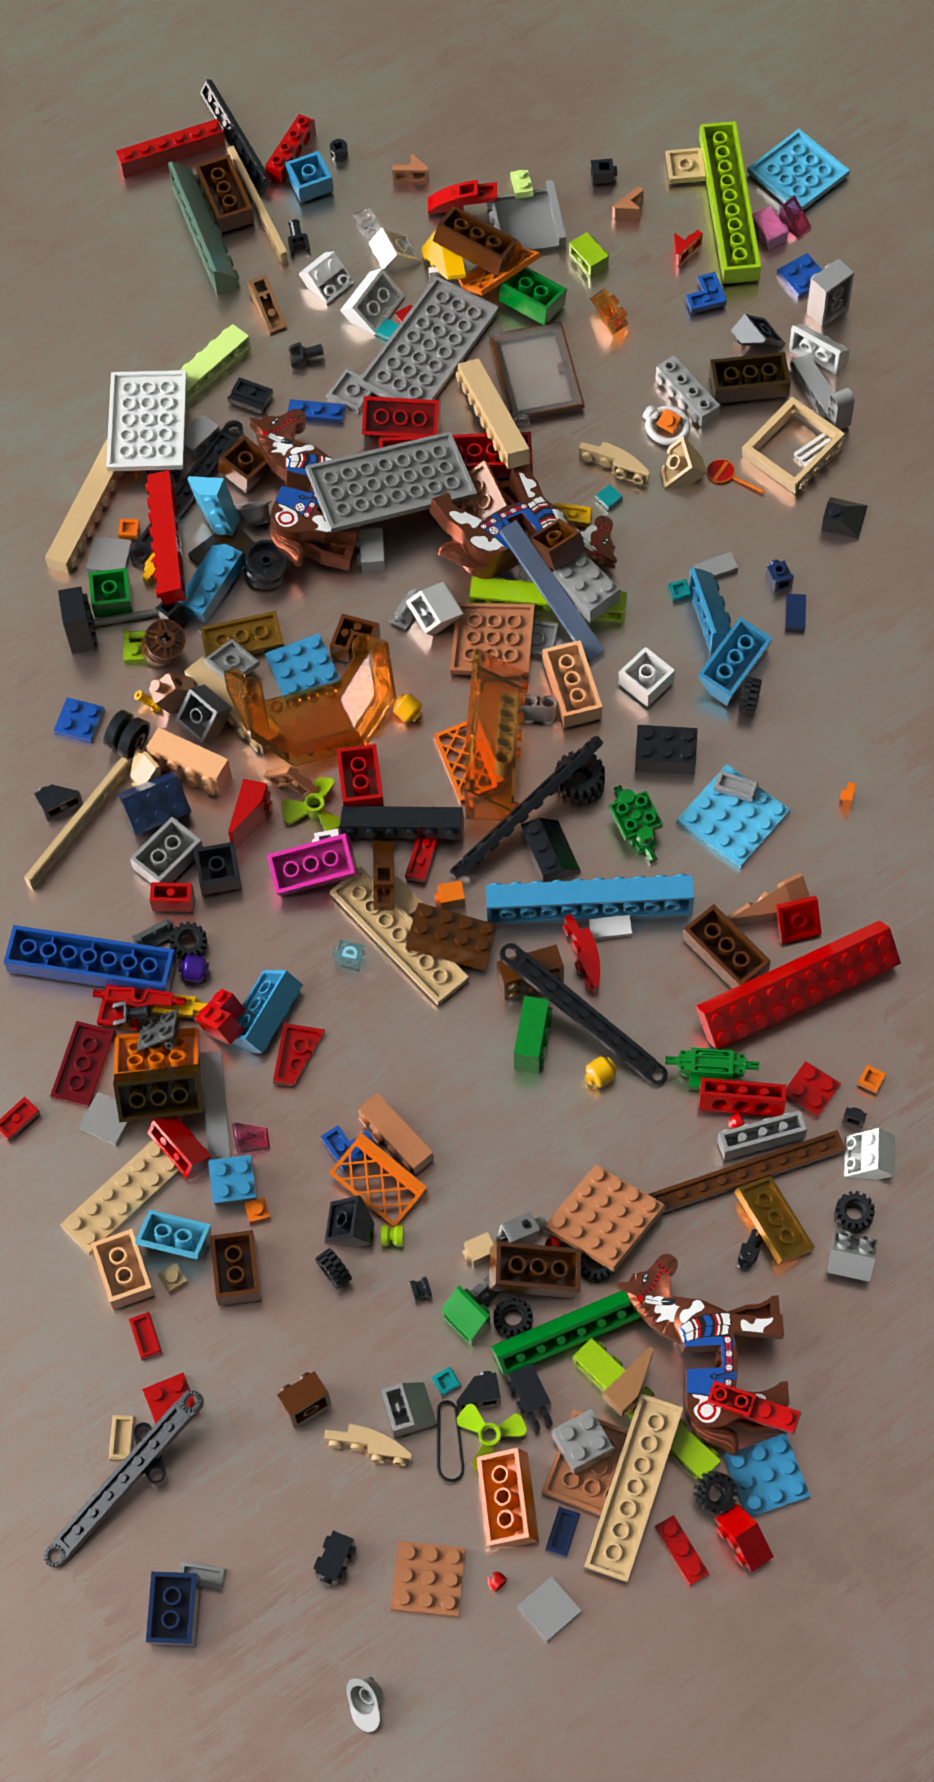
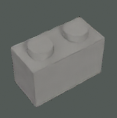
M203 414L198 419H194L185 430L184 453L196 461L219 433V426Z
M361 529L359 531L360 537L356 541L357 549H360V554H357V565H361L362 573L385 571L383 529Z

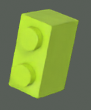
M588 232L569 242L570 256L590 278L608 268V252L598 245L597 240L591 237Z

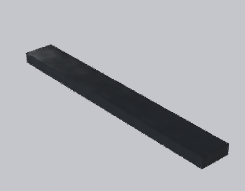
M206 79L200 92L214 118L219 120L226 138L237 151L258 192L265 193L271 178L212 80Z

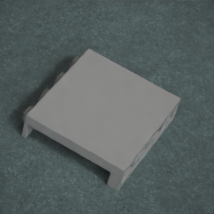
M553 180L546 181V188L533 190L534 197L516 199L515 194L511 193L498 195L497 202L487 203V208H491L489 217L490 222L494 223L493 227L517 239L522 247L540 253L566 249V233Z

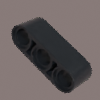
M142 1422L135 1426L133 1436L136 1445L142 1440L139 1438L140 1433L152 1429L150 1424ZM162 1454L145 1472L150 1485L156 1489L165 1487L169 1480ZM162 1472L163 1475L160 1480H152L154 1473Z

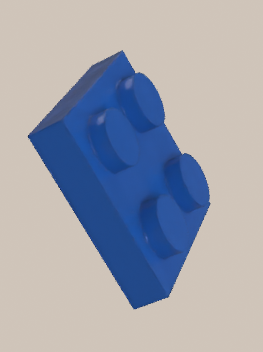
M806 253L777 269V275L799 299L809 293L811 277L815 273L821 272L822 269Z
M67 697L53 730L54 734L92 744L105 712L104 706Z

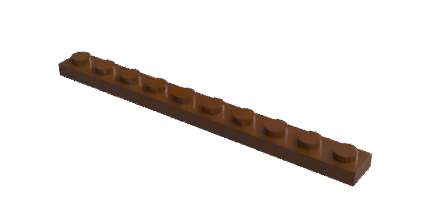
M838 1130L649 1193L648 1195L665 1204L666 1209L663 1213L737 1189L770 1175L775 1176L843 1153L846 1148Z

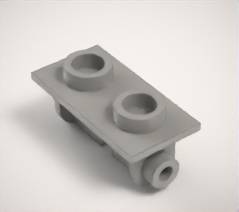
M413 589L407 592L389 620L390 623L405 630L408 628L415 616L406 601L417 594L418 590Z

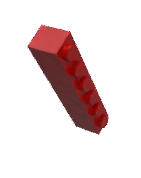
M215 119L116 150L121 172L124 178L167 165L171 161H180L226 145L219 120Z

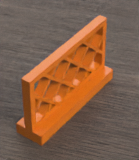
M518 241L513 256L497 276L476 266L466 273L465 278H458L462 289L483 296L541 258L540 252L522 247Z
M477 714L469 716L470 720L434 734L461 803L499 788V791L507 788L503 777L496 775L494 772V755ZM470 728L468 738L459 736L462 729ZM445 736L453 737L449 746L442 744L440 738ZM457 739L465 742L462 750L453 748ZM469 743L477 746L474 755L465 752ZM451 751L459 754L456 762L448 760ZM463 755L472 758L468 767L460 764ZM476 760L484 763L481 771L472 769ZM457 768L466 770L462 779L454 776ZM470 772L479 775L475 784L466 781ZM482 777L489 778L492 784L486 787L479 785ZM464 784L473 787L469 794L462 796L461 790Z
M362 1133L359 1134L355 1142L329 1172L333 1178L355 1196H361L365 1204L392 1227L398 1225L427 1190V1187ZM356 1147L363 1151L364 1161H351V1153ZM366 1155L369 1156L372 1160H367ZM349 1156V1162L343 1163ZM367 1163H377L380 1165L381 1174L368 1176ZM365 1164L366 1176L353 1177L352 1165ZM340 1166H350V1177L341 1178L335 1173ZM383 1169L386 1170L389 1174H383ZM393 1176L397 1180V1188L384 1189L383 1177ZM381 1177L382 1190L369 1191L368 1178ZM366 1179L367 1191H356L353 1180ZM351 1180V1186L345 1181ZM399 1182L403 1184L405 1187L400 1188ZM410 1190L415 1194V1197L410 1202L401 1203L400 1191ZM398 1191L399 1203L386 1204L385 1192ZM382 1192L383 1205H373L370 1202V1193ZM361 1194H367L368 1200ZM407 1205L402 1211L401 1206ZM399 1206L400 1215L395 1221H392L387 1216L386 1207ZM384 1207V1213L380 1211L378 1208Z

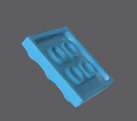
M319 633L265 653V658L286 704L341 684V679Z
M786 1433L741 1448L737 1456H732L729 1453L723 1455L730 1478H733V1484L737 1485L735 1491L738 1492L742 1509L752 1518L810 1498V1493Z

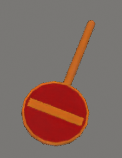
M717 459L712 461L707 467V476L713 482L726 483L733 479L756 491L765 493V490L735 477V467L728 460Z

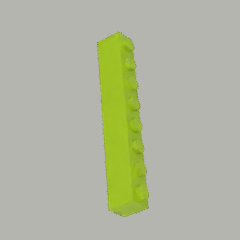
M472 576L469 595L470 603L535 604V613L555 615L534 582L506 580L504 578L481 579ZM620 590V601L596 619L624 622L627 592Z
M591 1338L573 1356V1363L604 1392L626 1370L622 1367V1362L616 1356L611 1357L606 1352L607 1348L600 1341L595 1342ZM642 1387L640 1394L654 1398L655 1394L649 1387ZM634 1410L631 1414H629V1416H630L632 1419H633L635 1410ZM680 1419L669 1455L696 1480L698 1477L702 1479L703 1473L708 1474V1471L715 1472L720 1467V1455L713 1448L708 1449L703 1444V1439L695 1432L692 1434L686 1428L687 1424L685 1421Z

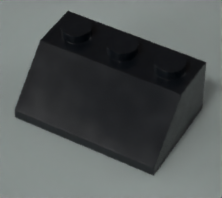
M537 818L520 824L522 840L540 881L552 882L581 873L558 820Z

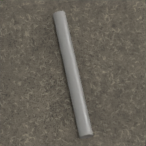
M156 609L96 618L94 623L96 627L159 615Z

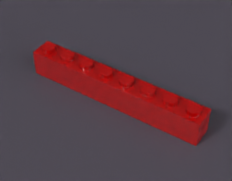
M170 470L147 475L148 483L145 484L149 495L147 504L151 510L148 513L149 521L152 524V527L149 528L153 539L151 548L153 553H155V557H152L154 568H156L154 579L158 586L155 587V593L158 599L161 598L164 605L187 600L176 488Z

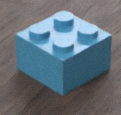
M319 151L285 162L287 177L300 203L334 191L332 175Z
M251 1155L208 1160L214 1205L257 1199L254 1164Z

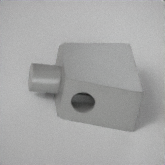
M526 1213L502 1223L496 1241L533 1244L537 1241L540 1231L545 1229L547 1221L543 1216L534 1219L531 1213Z

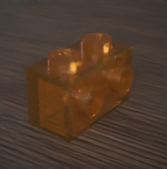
M606 288L590 298L613 334L629 324L625 318L628 314L622 306L618 308L617 304H619V301L614 294L610 296Z

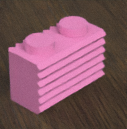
M771 206L752 214L755 232L768 250L787 242L788 227L785 223L782 224L777 211H773Z

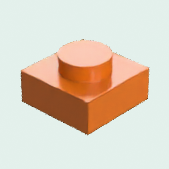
M665 408L656 425L674 434L683 417Z
M120 519L119 539L138 540L139 519Z
M848 782L847 789H842L840 800L843 801V809L850 810L856 783Z
M867 1064L857 1085L877 1094L886 1077V1073Z
M265 1197L244 1203L250 1225L271 1220Z

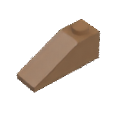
M266 274L248 281L247 287L252 300L269 333L286 328V322Z
M651 1347L603 1392V1399L621 1417L626 1413L628 1415L636 1409V1403L638 1402L653 1357V1349Z

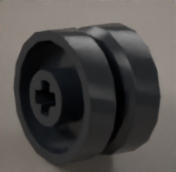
M272 540L254 542L248 547L245 554L244 576L248 583L255 588L261 590L274 589L285 579L288 558L277 549Z
M120 710L114 715L105 731L103 747L113 753L118 752L119 756L129 761L133 760L134 751L137 748L142 751L150 733V723L140 717L135 718L128 711Z

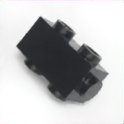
M333 1530L331 1536H326L322 1547L325 1549L322 1557L318 1556L313 1568L316 1570L315 1574L319 1578L318 1581L326 1586H331V1584L338 1586L340 1580L344 1581L348 1571L346 1564L349 1559L352 1560L357 1550L353 1538Z

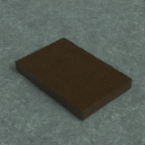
M237 525L233 535L214 533L190 551L188 556L199 567L212 545L227 544L243 552L245 558L248 547L254 541Z

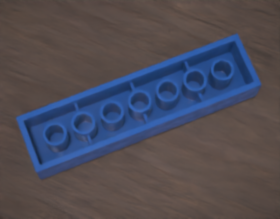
M13 925L3 963L7 972L102 987L108 984L134 987L140 990L149 988L169 992L177 958L174 949Z

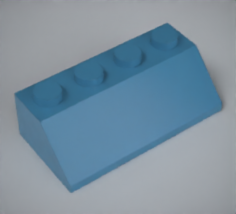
M227 544L212 545L185 587L187 600L179 602L182 604L187 616L204 624L208 623L245 564L243 552Z
M692 567L690 568L689 577L692 600L710 653H714L731 630V618L729 612H725L724 597L719 595L718 580H714L711 572Z
M739 617L698 674V678L709 694L727 706L745 682L746 676L750 675L765 654L773 638Z
M263 970L243 1003L246 1010L237 1019V1022L244 1030L232 1044L251 1053H263L268 1048L272 1036L278 1031L281 1021L289 1013L291 1004L299 996L303 984L287 970Z

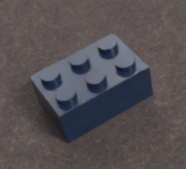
M174 771L118 793V797L135 835L165 824L171 817L177 819L192 812L179 778Z
M151 1571L146 1643L152 1645L195 1646L200 1576L197 1573Z

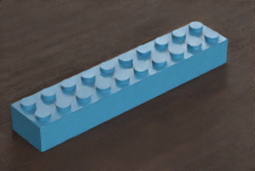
M678 874L676 876H636L635 878H595L593 880L575 879L573 881H533L532 883H492L486 885L487 922L494 924L564 921V917L571 913L576 921L630 915V918L692 915L694 904L692 875Z

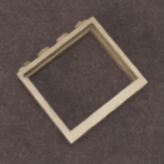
M791 397L743 446L742 457L796 494L802 487H806L812 477L818 475L821 467L824 464L827 465L837 451H841V447L845 444V433L794 397ZM794 414H797L832 439L796 477H793L758 452Z

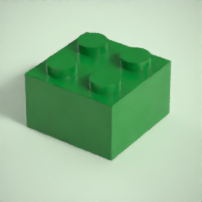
M127 568L88 573L91 606L95 618L133 612L131 584Z

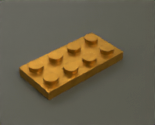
M276 611L200 627L206 657L231 639L235 640L251 655L284 646Z
M771 1175L738 1187L735 1190V1194L778 1265L814 1250L815 1246Z

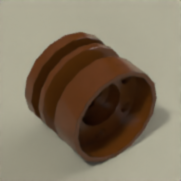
M161 619L151 623L143 635L140 644L143 657L151 665L157 667H166L175 663L185 647V633L181 626L172 620ZM162 638H165V641H167V644H164V641L161 640V639H162Z

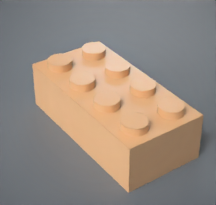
M581 640L543 649V665L553 696L558 701V711L563 727L566 728L602 719V704Z
M159 727L146 746L148 754L159 765L160 771L163 770L168 773L174 771L178 778L185 780L193 787L198 786L204 789L210 795L215 794L221 797L232 779L227 758Z

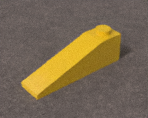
M434 232L421 247L423 259L425 261L429 260L431 266L437 267L438 272L447 280L465 278L463 258L433 242Z

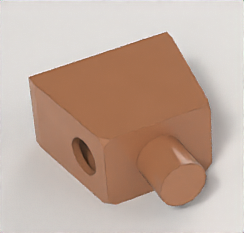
M168 673L160 680H153L149 690L155 704L171 714L182 706L189 689L195 687L192 677Z

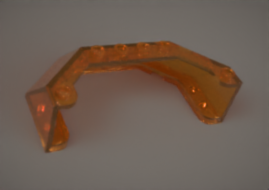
M371 634L357 636L352 642L353 658L340 679L335 682L266 700L262 683L259 679L252 676L245 677L244 673L239 669H230L223 671L226 689L249 737L292 766L296 767L337 755L336 749L368 745L375 729L378 730L386 716L384 715L390 705L393 706L397 699L388 642Z
M476 649L471 670L466 730V753H470V755H465L466 819L502 821L519 805V802H515L517 760H521V747H518V742H522L523 730L519 729V724H523L524 712H520L521 706H525V694L523 693L528 690V679H524L523 670L481 649Z

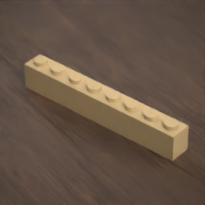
M480 359L458 363L456 379L458 383L462 384L464 394L468 395L470 405L474 406L476 416L480 417L482 427L486 428L488 438L492 439L495 451L498 450L501 462H504L508 469L530 464L529 447Z
M108 437L45 556L48 568L67 574L70 573L72 568H75L80 552L82 553L85 549L87 538L91 537L95 523L100 520L103 507L107 506L111 492L116 489L119 476L121 477L124 471H107Z

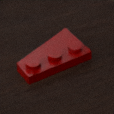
M288 1023L283 1024L273 1084L294 1087L323 1037L325 1029Z

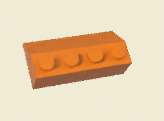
M519 1448L478 1456L477 1464L487 1546H521L539 1542L528 1453Z

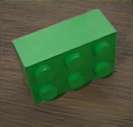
M526 267L500 284L499 301L545 325L565 305L567 288Z
M524 996L514 1049L515 1070L539 1073L540 1066L545 1064V1050L548 1047L549 1028H551L553 1008L549 1007V999Z

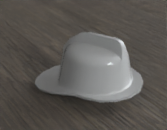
M272 501L235 504L236 510H241L247 522L253 525H260L269 521V503Z
M373 1677L365 1679L353 1678L347 1683L346 1687L353 1720L361 1730L365 1732L375 1731L380 1723L379 1706L383 1700V1691L378 1683L374 1681Z

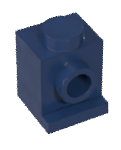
M776 559L771 561L766 567V576L774 593L791 588L794 576L791 574L785 560L779 561Z

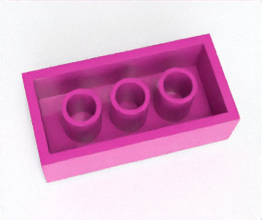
M345 833L267 855L276 894L281 897L359 876L350 836Z

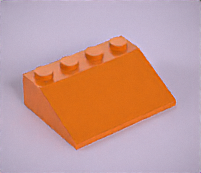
M198 1027L178 1029V1035L175 1039L176 1046L170 1050L166 1049L163 1043L160 1042L137 1051L140 1033L115 1035L113 1076L118 1073L199 1064L201 1073Z

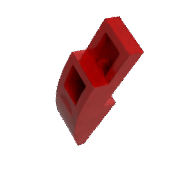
M472 180L441 189L428 197V214L448 212L453 205L464 210V205L497 202L498 184L497 182L479 184L478 180Z
M571 913L564 917V925L562 927L566 936H570L573 940L572 946L577 953L576 962H574L575 968L579 974H583L586 988L589 991L592 990L596 996L599 994L600 959L597 945L589 927L581 930Z
M714 1381L707 1403L766 1427L776 1428L791 1434H795L802 1414L801 1411L765 1400L755 1394Z

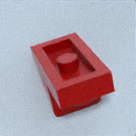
M697 229L693 234H689L685 240L674 233L673 246L676 266L679 267L702 245L703 233Z

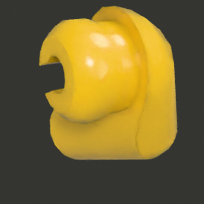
M140 690L135 693L134 698L150 707L153 712L158 713L162 710V708L155 704L152 696Z

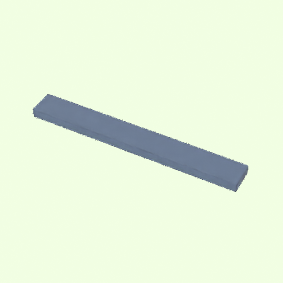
M515 520L500 530L499 533L574 642L581 640L587 661L603 652L605 649L519 523Z

